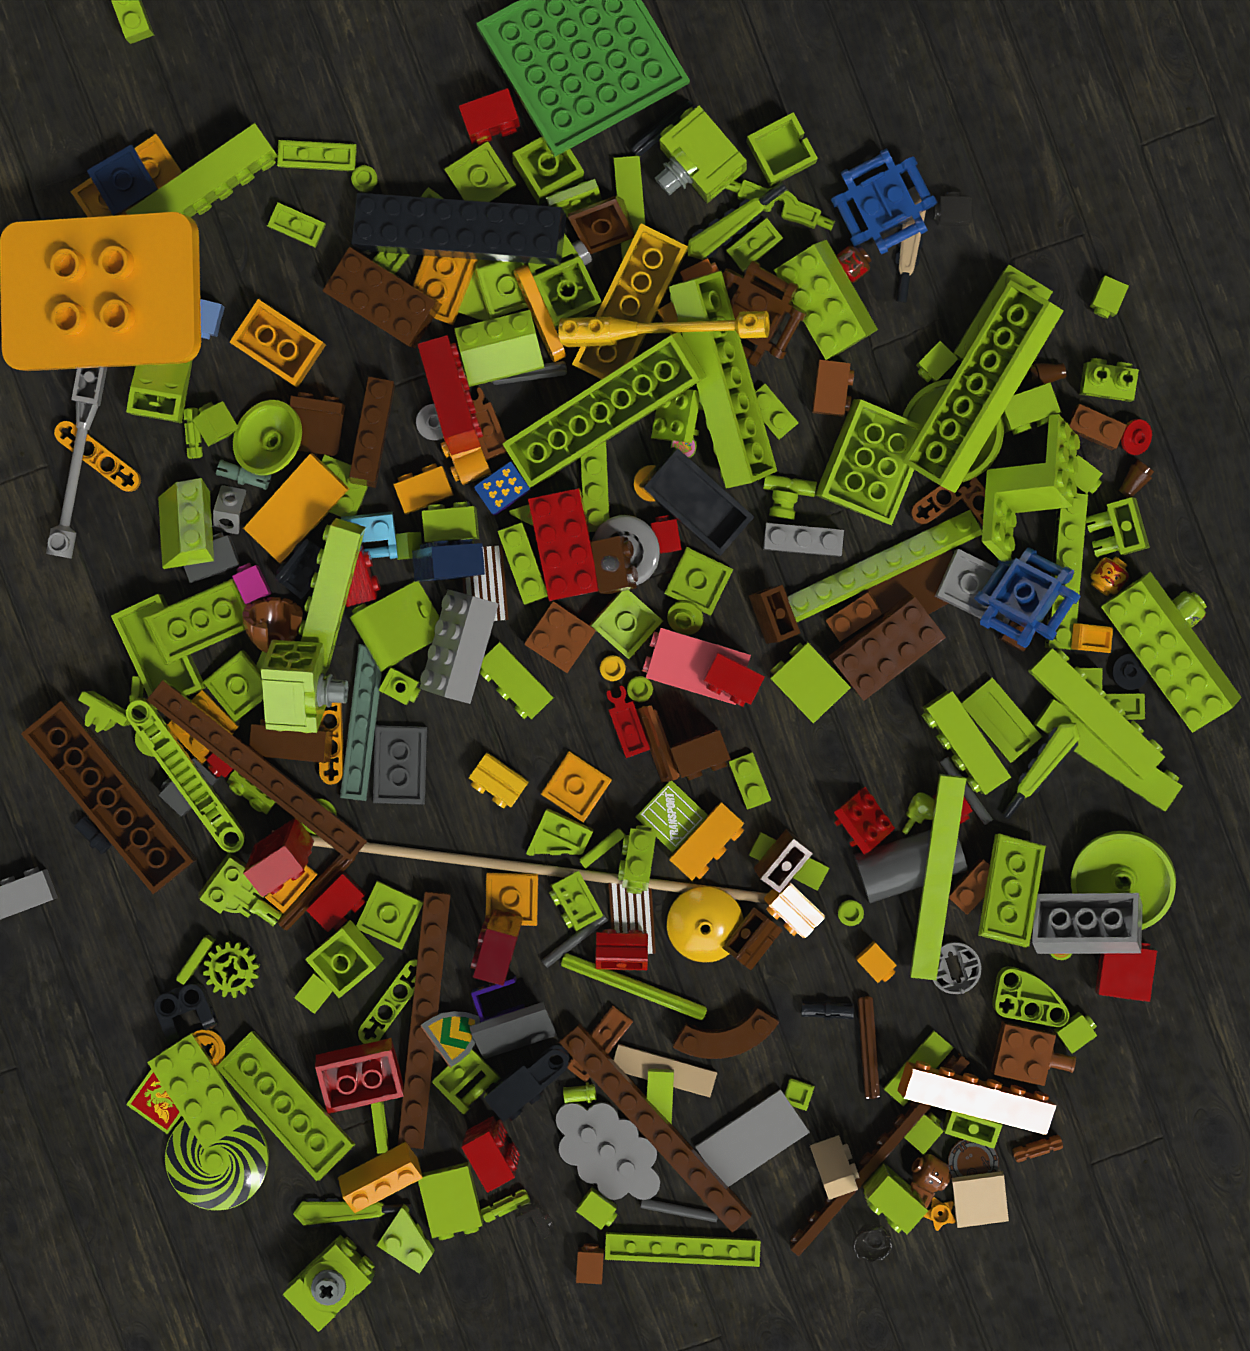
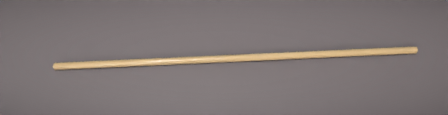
M310 835L314 839L313 846L333 848L319 836ZM369 842L359 851L562 878L579 871L586 881L623 883L622 880H618L619 874ZM650 878L648 888L683 893L691 888L707 885ZM717 887L729 893L735 900L766 903L764 897L768 893Z

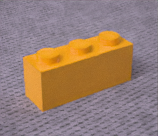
M720 801L706 819L669 857V860L691 880L695 877L701 879L709 870L707 864L713 858L718 860L727 850L724 845L730 839L735 841L743 833L744 829L742 826L744 822Z
M404 1142L339 1176L338 1180L343 1199L352 1211L357 1213L423 1177L417 1156L409 1145Z

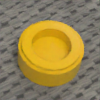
M608 656L600 664L601 675L608 681H617L625 674V663L618 656Z

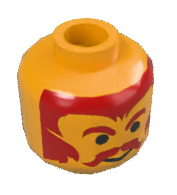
M1114 557L1113 560L1109 558L1101 559L1091 573V579L1093 580L1091 585L1106 596L1118 594L1129 579V573L1125 570L1128 565L1117 557Z

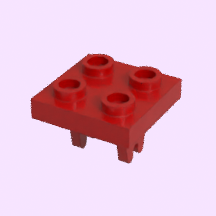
M866 787L855 793L834 812L838 817L834 822L836 826L843 824L853 838L849 844L851 847L858 845L863 854L871 851L895 829L890 819L884 814Z

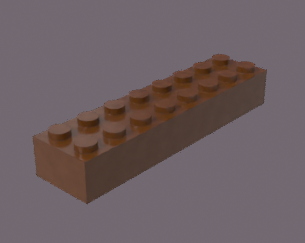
M67 700L60 701L21 733L152 894L161 890L197 860L91 729L85 726V722Z

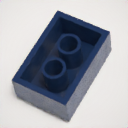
M462 539L451 542L435 541L433 543L421 544L419 550L412 551L414 582L485 575L482 543L474 544V539Z

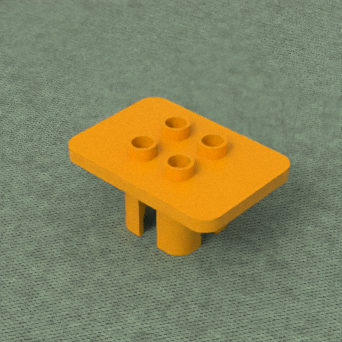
M178 212L24 221L8 225L0 237L2 355L5 362L17 370L39 371L180 364L193 360L201 347L199 230L195 221L188 215Z

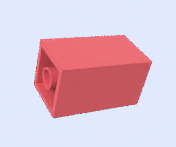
M660 628L659 633L654 631L650 647H654L652 658L646 657L642 670L647 673L646 678L736 705V703L729 700L730 694L724 691L720 695L706 688L708 683L703 680L717 653L745 667L748 666L751 655Z

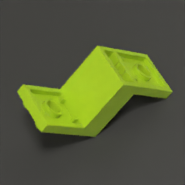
M1059 414L1049 415L1046 463L987 470L982 542L1001 562L1011 561L1012 551L1015 549L1013 529L1017 524L1015 513L1073 507L1074 497L1077 495L1075 473L1078 472L1076 455L1077 450L1080 448V439Z

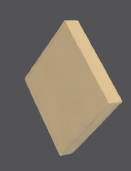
M1003 1171L952 1178L957 1228L1009 1221Z

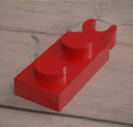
M620 686L621 696L619 698H614L610 690L607 691V698L615 704V707L609 709L625 757L629 758L650 750L635 705L633 701L625 702L626 690L623 686Z

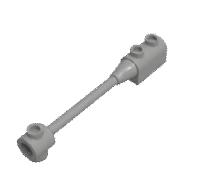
M107 367L79 368L76 372L71 400L76 401L77 433L60 524L50 529L46 554L72 558L76 532L70 527L87 431L90 429L98 406L101 404Z

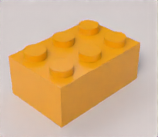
M259 299L230 340V343L297 388L326 346L321 340Z

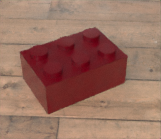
M497 909L493 910L491 916L486 915L470 967L475 969L473 978L504 986L523 921L522 916Z

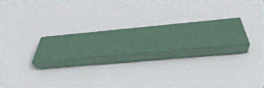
M359 644L340 798L367 801L380 691L378 690L381 686L382 672L366 645Z

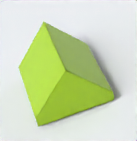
M421 532L396 534L397 560L413 559L412 551L419 550L422 544Z

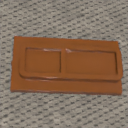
M652 705L636 709L661 782H670L678 779L680 775L657 711L653 709Z

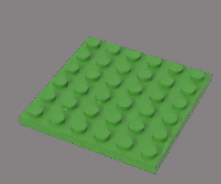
M519 0L476 23L477 29L554 157L688 85L690 82L642 0Z

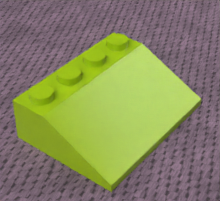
M853 399L850 411L846 416L815 496L892 525L914 472V469L903 463L924 426L864 400Z

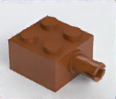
M1002 1021L991 1072L997 1076L1045 1086L1050 1068L1073 1073L1076 1057L1054 1052L1053 1047L1056 1035L1051 1031Z

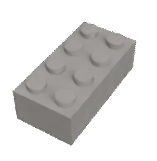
M447 590L442 601L440 618L435 625L433 643L428 650L427 664L421 675L420 689L471 704L499 603Z
M1139 893L1038 894L1032 943L1037 954L1141 953L1143 904Z

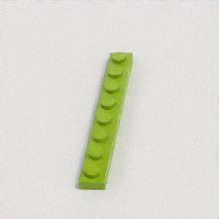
M971 510L788 596L787 598L796 622L806 619L982 535L981 528Z

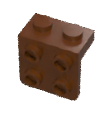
M298 392V397L291 396L290 407L297 412L302 424V439L298 451L336 456L339 452L345 405L339 403V398L324 396L323 400L313 399V394Z

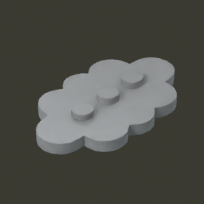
M602 1101L593 1104L588 1109L578 1102H570L560 1107L556 1114V1124L564 1136L559 1144V1153L566 1163L577 1166L578 1174L583 1181L592 1184L597 1183L600 1193L612 1200L621 1199L628 1192L637 1199L642 1200L650 1199L657 1194L660 1188V1177L652 1167L657 1158V1149L645 1136H639L638 1128L628 1118H619L616 1108L610 1103Z

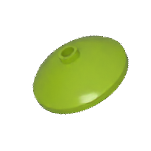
M267 400L254 405L242 416L237 425L239 428L234 433L233 451L240 466L252 474L270 475L280 471L294 458L301 443L302 424L297 412L288 404L279 400Z

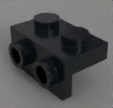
M305 539L304 542L300 541L295 546L292 552L294 555L288 562L285 561L280 565L276 572L278 575L275 577V580L283 584L303 601L314 589L311 588V581L314 573H318L320 564H317V558L321 548L309 539Z

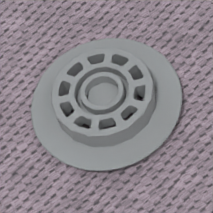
M629 515L612 517L598 527L592 542L615 537L617 533L620 536L628 537L634 549V555L630 559L631 566L637 563L638 581L636 585H639L654 573L658 565L660 556L658 539L651 527L637 517Z

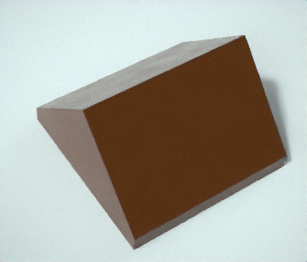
M617 196L568 213V218L574 230L590 254L633 239L635 236L625 202Z

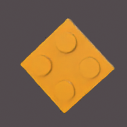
M201 690L191 700L231 733L239 727L204 690ZM172 720L167 724L175 737L199 762L204 763L212 754L209 749Z

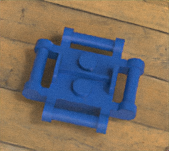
M887 148L880 151L881 154L853 169L841 171L840 173L849 190L831 199L834 207L838 208L852 236L850 240L853 246L873 238L881 255L888 252V248L919 232L921 234L927 232L928 229L919 213L938 203L935 196H931L916 166L918 163L915 157H910L895 166ZM886 163L889 170L869 178L858 186L855 185L854 179ZM905 171L908 172L922 200L916 205L900 176ZM851 199H854L868 227V230L861 232L847 204ZM914 219V224L882 239V234Z
M1027 548L1020 559L1015 558V560L1011 559V561L1005 562L998 560L999 565L982 591H978L974 597L981 605L988 606L981 618L980 625L987 629L991 627L1016 640L1017 644L1024 648L1030 644L1035 631L1045 638L1053 640L1057 635L1056 630L1072 605L1077 604L1081 597L1078 593L1065 586L1072 579L1074 570L1067 566L1063 568L1039 556L1037 551L1031 548ZM1032 563L1058 576L1057 579L1030 566V564ZM1059 595L1064 597L1047 625L1041 623ZM999 612L1009 620L1025 628L1021 632L996 619L995 616Z

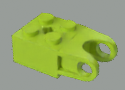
M565 233L561 266L527 263L555 329L559 328L561 318L584 317L599 310L602 301L581 257ZM564 289H567L568 292H574L570 297L563 296Z

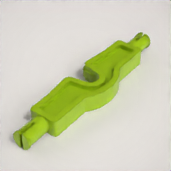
M744 180L742 184L733 181L726 187V189L738 193V199L742 201L759 198L772 189L764 188L747 180ZM785 191L771 201L763 210L770 212L776 201H782L784 207L781 217L784 220L796 222L812 229L818 225L830 231L835 223V220L833 221L821 216V210L799 202L789 191Z

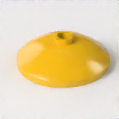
M713 886L694 887L679 895L670 907L667 916L668 936L676 950L688 959L697 962H714L729 955L722 947L743 922V913L737 901L726 891ZM702 925L710 926L708 932H703L700 928Z

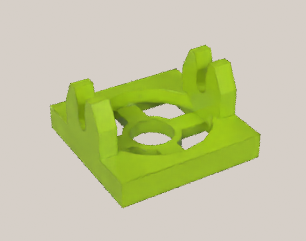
M85 691L80 695L78 700L90 707L85 715V726L89 727L93 723L96 726L95 731L98 733L114 727L116 722L122 726L131 725L126 717V710L94 691Z

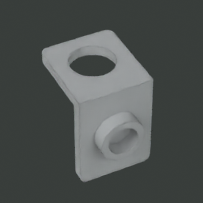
M221 486L213 510V529L215 531L239 534L240 512L246 496L245 489ZM229 519L234 525L225 526L219 520Z

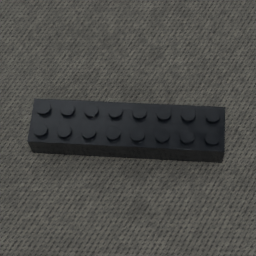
M357 193L352 245L358 251L561 266L566 213L562 207Z

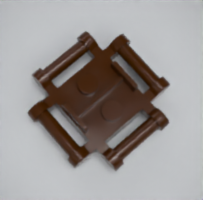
M754 260L750 263L745 276L726 268L723 277L727 293L733 283L740 285L730 302L735 320L740 312L767 311L769 314L770 330L768 338H745L758 345L755 351L742 345L749 364L756 367L765 351L770 352V354L779 359H783L787 353L785 349L800 320L803 321L807 314L804 310L792 304V299L799 286L793 282L788 283L761 268L760 264ZM756 276L785 292L784 296L754 280V277ZM788 312L791 317L777 344H774L772 341Z

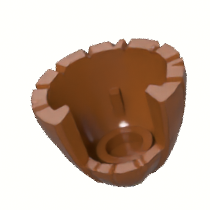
M269 597L267 600L263 598L262 601L256 600L252 604L249 603L244 608L242 618L245 630L252 642L260 650L267 653L272 640L295 641L299 633L303 612L302 608L290 599L283 598L281 600L280 597Z

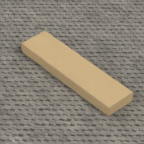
M618 1044L613 1060L625 1074L648 1080V1069L674 1070L673 1087L706 1097H711L717 1076V1071Z

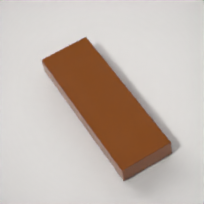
M612 1005L590 1035L608 1054L633 1023V1020ZM572 1057L567 1068L584 1082H587L590 1076Z

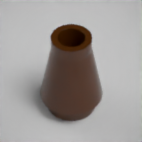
M1032 363L1026 374L1028 385L1030 387H1039L1059 379L1066 378V368L1063 363Z
M1137 460L1135 464H1131L1118 491L1128 498L1133 497L1153 479L1151 476L1155 471L1140 460Z

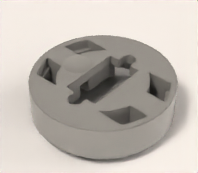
M944 943L941 947L937 979L943 978L947 984L941 985L937 980L932 981L939 989L946 993L963 994L972 989L980 978V959L976 952L964 943ZM969 951L973 957L968 958L962 952ZM948 952H952L953 956H958L964 975L960 977V983H957L956 979H951L945 958H948ZM976 967V974L970 976L972 968Z

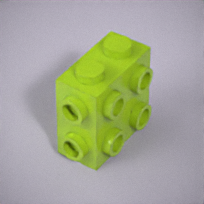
M636 826V829H630V835H624L621 855L627 856L626 861H620L618 880L623 881L622 888H627L628 893L642 894V891H648L656 832H652V828L647 826Z

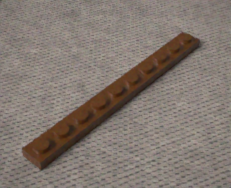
M163 679L146 700L349 861H352L367 843L366 838L166 680Z
M424 892L398 1145L406 1142L410 1148H424L434 1045L420 1025L438 1015L450 893Z
M578 1024L560 1040L559 1043L731 1232H734L751 1218V1211L657 1110L581 1024Z
M959 1053L956 1057L954 1055L949 1057L943 1067L955 1071V1074L959 1075L967 1067L969 1061ZM911 1101L909 1104L911 1108L905 1115L901 1113L892 1123L894 1126L888 1134L884 1132L875 1142L877 1147L871 1153L867 1151L858 1161L860 1166L857 1168V1172L860 1178L855 1179L858 1189L932 1105ZM856 1191L830 1200L827 1196L824 1200L825 1206L820 1211L816 1209L807 1219L809 1224L803 1230L798 1229L790 1238L792 1242L790 1244L791 1251L799 1257Z

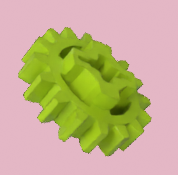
M230 941L226 942L225 948L220 944L217 945L216 950L218 953L210 951L208 955L212 960L204 961V965L208 966L209 969L204 971L203 975H210L211 978L206 984L215 985L214 993L220 989L223 990L222 997H226L231 992L233 998H236L239 990L243 995L246 994V986L253 988L255 984L252 979L259 978V974L254 972V970L259 968L260 964L253 963L257 955L248 954L249 946L244 950L241 949V942H237L235 947H232ZM231 953L228 960H218L221 955ZM241 956L246 960L248 967L242 964ZM234 961V969L238 970V972H235L230 977L229 970L226 967ZM215 972L220 973L223 978L222 982L219 981ZM237 978L246 979L242 984L233 986Z

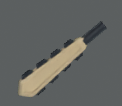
M915 186L908 190L915 205L922 201ZM929 209L919 213L925 225L927 220L924 217L929 212ZM914 219L903 223L899 228L902 230L914 224ZM920 232L897 244L900 247V252L896 254L895 261L899 265L898 269L900 272L897 302H907L910 275L914 268L919 265L920 257L917 252L923 245V238Z

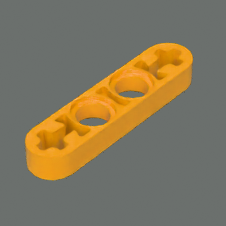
M526 264L514 269L516 281L531 311L532 318L551 360L556 362L565 358L564 347L560 342L558 333L530 269Z
M70 421L60 422L55 428V437L62 445L73 452L74 448L71 445L75 441L68 437L63 439L64 434L61 430L63 427L68 429L71 426V433L76 437V424ZM87 434L86 441L92 442L95 448L93 454L90 456L83 455L82 460L123 491L132 492L139 488L141 484L139 473ZM106 457H111L115 462L114 469L109 472L104 471L101 467V462ZM121 465L124 466V469L121 470L122 473L128 476L131 473L134 475L132 477L133 485L128 484L124 486L125 480L119 475L116 476V479L112 478L119 471Z
M333 702L331 707L337 705V711H324L320 725H324L323 718L327 714H333L337 718V725L333 729L325 727V730L333 731L332 740L338 744L337 752L331 755V759L339 758V763L333 762L334 770L339 772L338 775L334 776V780H330V777L325 775V771L330 768V762H319L320 778L324 783L330 785L341 781L344 772L342 703Z

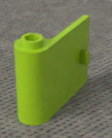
M413 582L368 607L364 603L353 609L354 615L350 617L381 672L399 663L408 655L433 643L435 625L440 618L420 582Z

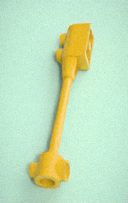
M767 311L740 312L736 320L639 323L617 319L613 316L561 318L559 321V339L561 344L566 347L617 346V340L649 333L736 331L740 338H768L770 330L769 314Z

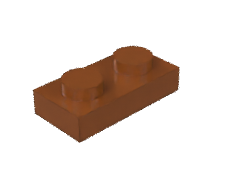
M869 591L825 621L839 642H841L884 612Z

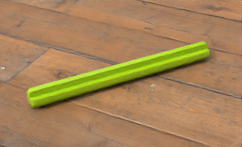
M566 953L561 961L562 967L693 1018L703 1020L707 1012V1008L703 1005L615 971L596 969V964Z

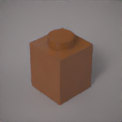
M590 1243L584 1244L583 1247H578L576 1283L602 1284L604 1248H599V1245Z

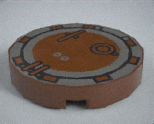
M960 1139L950 1148L947 1164L952 1178L997 1172L999 1157L995 1148Z

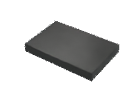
M375 726L373 803L425 804L427 727Z
M544 1002L470 1026L471 1034L484 1060L557 1036Z

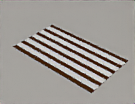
M502 545L483 547L485 575L462 578L463 593L499 603L494 621L509 620Z
M609 883L611 929L616 930L617 933H628L630 930H640L643 933H648V954H655L652 888H648V891H642V894H632L627 892V888H622V884Z

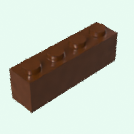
M368 377L349 476L350 483L376 488L395 390L394 381Z

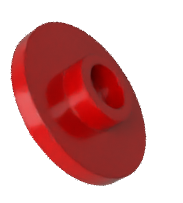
M1134 419L1126 424L1127 426L1121 437V444L1127 453L1140 455L1148 449L1151 443L1152 430L1145 420Z

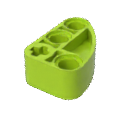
M1012 966L1003 967L998 972L992 1005L1000 1016L1054 1027H1061L1068 1022L1069 1011L1054 990L1041 979L1027 971ZM1007 973H1015L1016 982L1013 985H1005V975ZM1008 998L1011 1006H1007L1003 1010L999 1004L1000 1002H1005V999ZM1029 1003L1037 1005V1011L1033 1015H1026L1024 1012L1025 1006ZM1056 1007L1061 1008V1018L1051 1020V1010Z

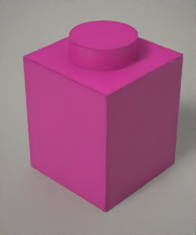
M251 563L243 565L236 569L238 574L232 576L245 604L272 594L258 565L251 566Z

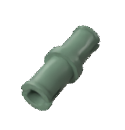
M220 460L218 464L220 470L217 469V476L236 480L241 485L246 483L257 486L264 490L269 486L270 482L267 481L271 479V474L255 475L239 465Z

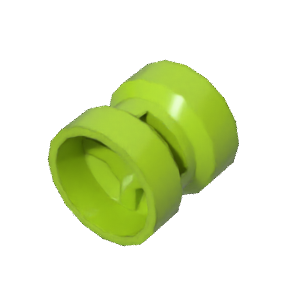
M773 490L772 499L774 504L770 508L769 516L794 520L795 511L793 508L798 500V494Z

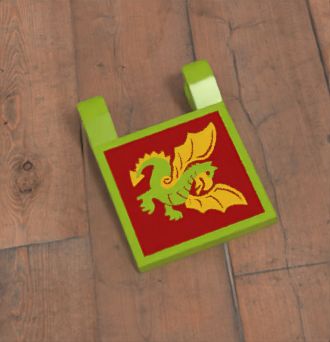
M152 1069L126 1104L166 1134L170 1133L182 1116Z

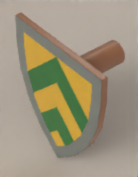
M453 1011L441 1013L420 1026L433 1043L435 1051L441 1054L451 1068L468 1055L476 1042L471 1034L470 1026L480 1023V1018L467 1012Z

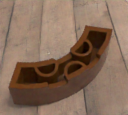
M756 1005L743 1020L724 1029H704L685 1022L672 1046L682 1053L699 1058L722 1059L733 1057L751 1050L765 1040L776 1028L779 1019Z

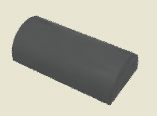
M931 829L874 847L866 854H863L862 851L853 854L869 903L923 886ZM959 838L957 839L952 877L968 872Z

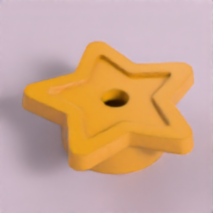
M934 1197L931 1209L923 1217L933 1221L936 1231L947 1223H955L956 1220L951 1214L954 1202L941 1203ZM939 1211L943 1212L941 1216L938 1215Z

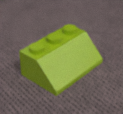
M530 310L455 328L469 387L545 368Z
M202 478L176 482L158 497L163 569L214 561L210 491Z

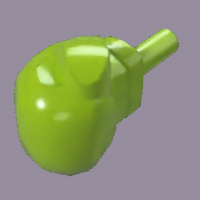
M925 793L914 795L906 813L910 819L903 828V833L908 834L915 821L922 824L924 819L933 820L935 800Z

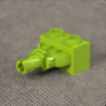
M228 852L200 890L199 899L220 914L225 910L230 913H241L248 918L251 912L270 923L271 926H274L277 923L276 919H280L282 912L263 901L260 897L261 895L243 874L247 864Z

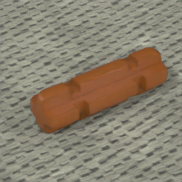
M1059 1135L1049 1137V1140L1041 1139L1025 1144L1026 1147L1019 1146L1013 1148L1012 1153L1015 1161L1021 1162L1027 1160V1157L1031 1159L1050 1153V1150H1060L1063 1148V1143Z

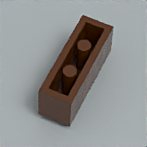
M260 719V724H251L249 747L262 757L321 763L331 761L333 731L325 730V725H320L317 733H303L266 729L265 719Z

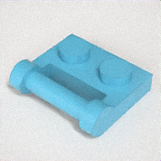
M393 511L341 517V520L366 527L362 543L388 540L389 546L364 549L365 552H370L371 558L389 556L390 559L398 558Z

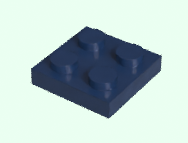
M132 144L87 170L113 216L121 214L158 190Z

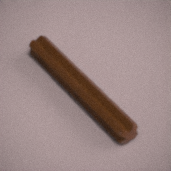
M340 854L277 921L279 926L284 930H288L355 860V857L352 861H349Z
M863 996L858 998L864 1095L865 1098L875 1099L880 1096L873 998Z

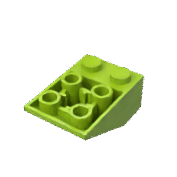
M193 360L180 364L136 366L130 386L126 412L137 416L182 423Z

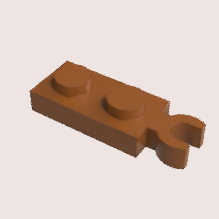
M479 387L477 388L479 397L473 400L483 433V437L479 438L481 449L485 459L488 461L507 453L503 446V443L507 440L492 403L489 402L484 405L485 394Z

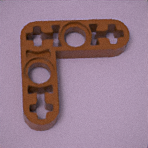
M976 477L969 481L970 487L968 489L964 486L957 490L960 493L958 497H956L954 492L939 486L913 505L911 517L918 524H926L962 499L983 528V520L980 515L984 514V509L976 510L973 507L972 501L976 496L980 495L985 498V489ZM940 490H946L951 495V500L946 505L940 504L936 499V495ZM931 497L933 504L939 508V511L936 513L935 509L932 508L927 512L928 518L926 520L924 517L918 518L916 516L919 512L917 507L925 508L931 503L927 499Z

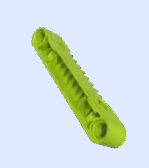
M145 698L132 700L126 709V717L219 846L226 852L240 850L245 840V832L241 825L219 798L218 794L215 793L212 786L209 785L207 779L196 767L194 761L191 760L188 753L183 749V746L177 741V738L173 735L155 707L146 701L147 699ZM134 706H144L147 710V715L144 718H137L133 714ZM157 730H160V731H158L156 734H154L153 736H150L151 734H153V733L156 732ZM228 832H235L239 837V841L230 844L226 842L224 836Z

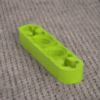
M417 959L407 962L361 1025L358 1036L362 1043L379 1041L413 995L414 987L408 981L401 979V976L404 975L406 979L412 971L409 966L415 967ZM403 984L407 987L408 994L405 998H397L394 995L393 989L396 985ZM380 1006H390L393 1011L392 1017L389 1019L381 1018L378 1014ZM373 1016L377 1022L384 1024L385 1027L382 1029L379 1025L374 1032L377 1037L367 1039L364 1028L370 1029L375 1021L370 1019Z

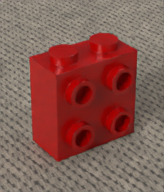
M1141 942V953H1100L1095 993L1103 996L1150 1002L1157 950L1150 948L1151 943Z

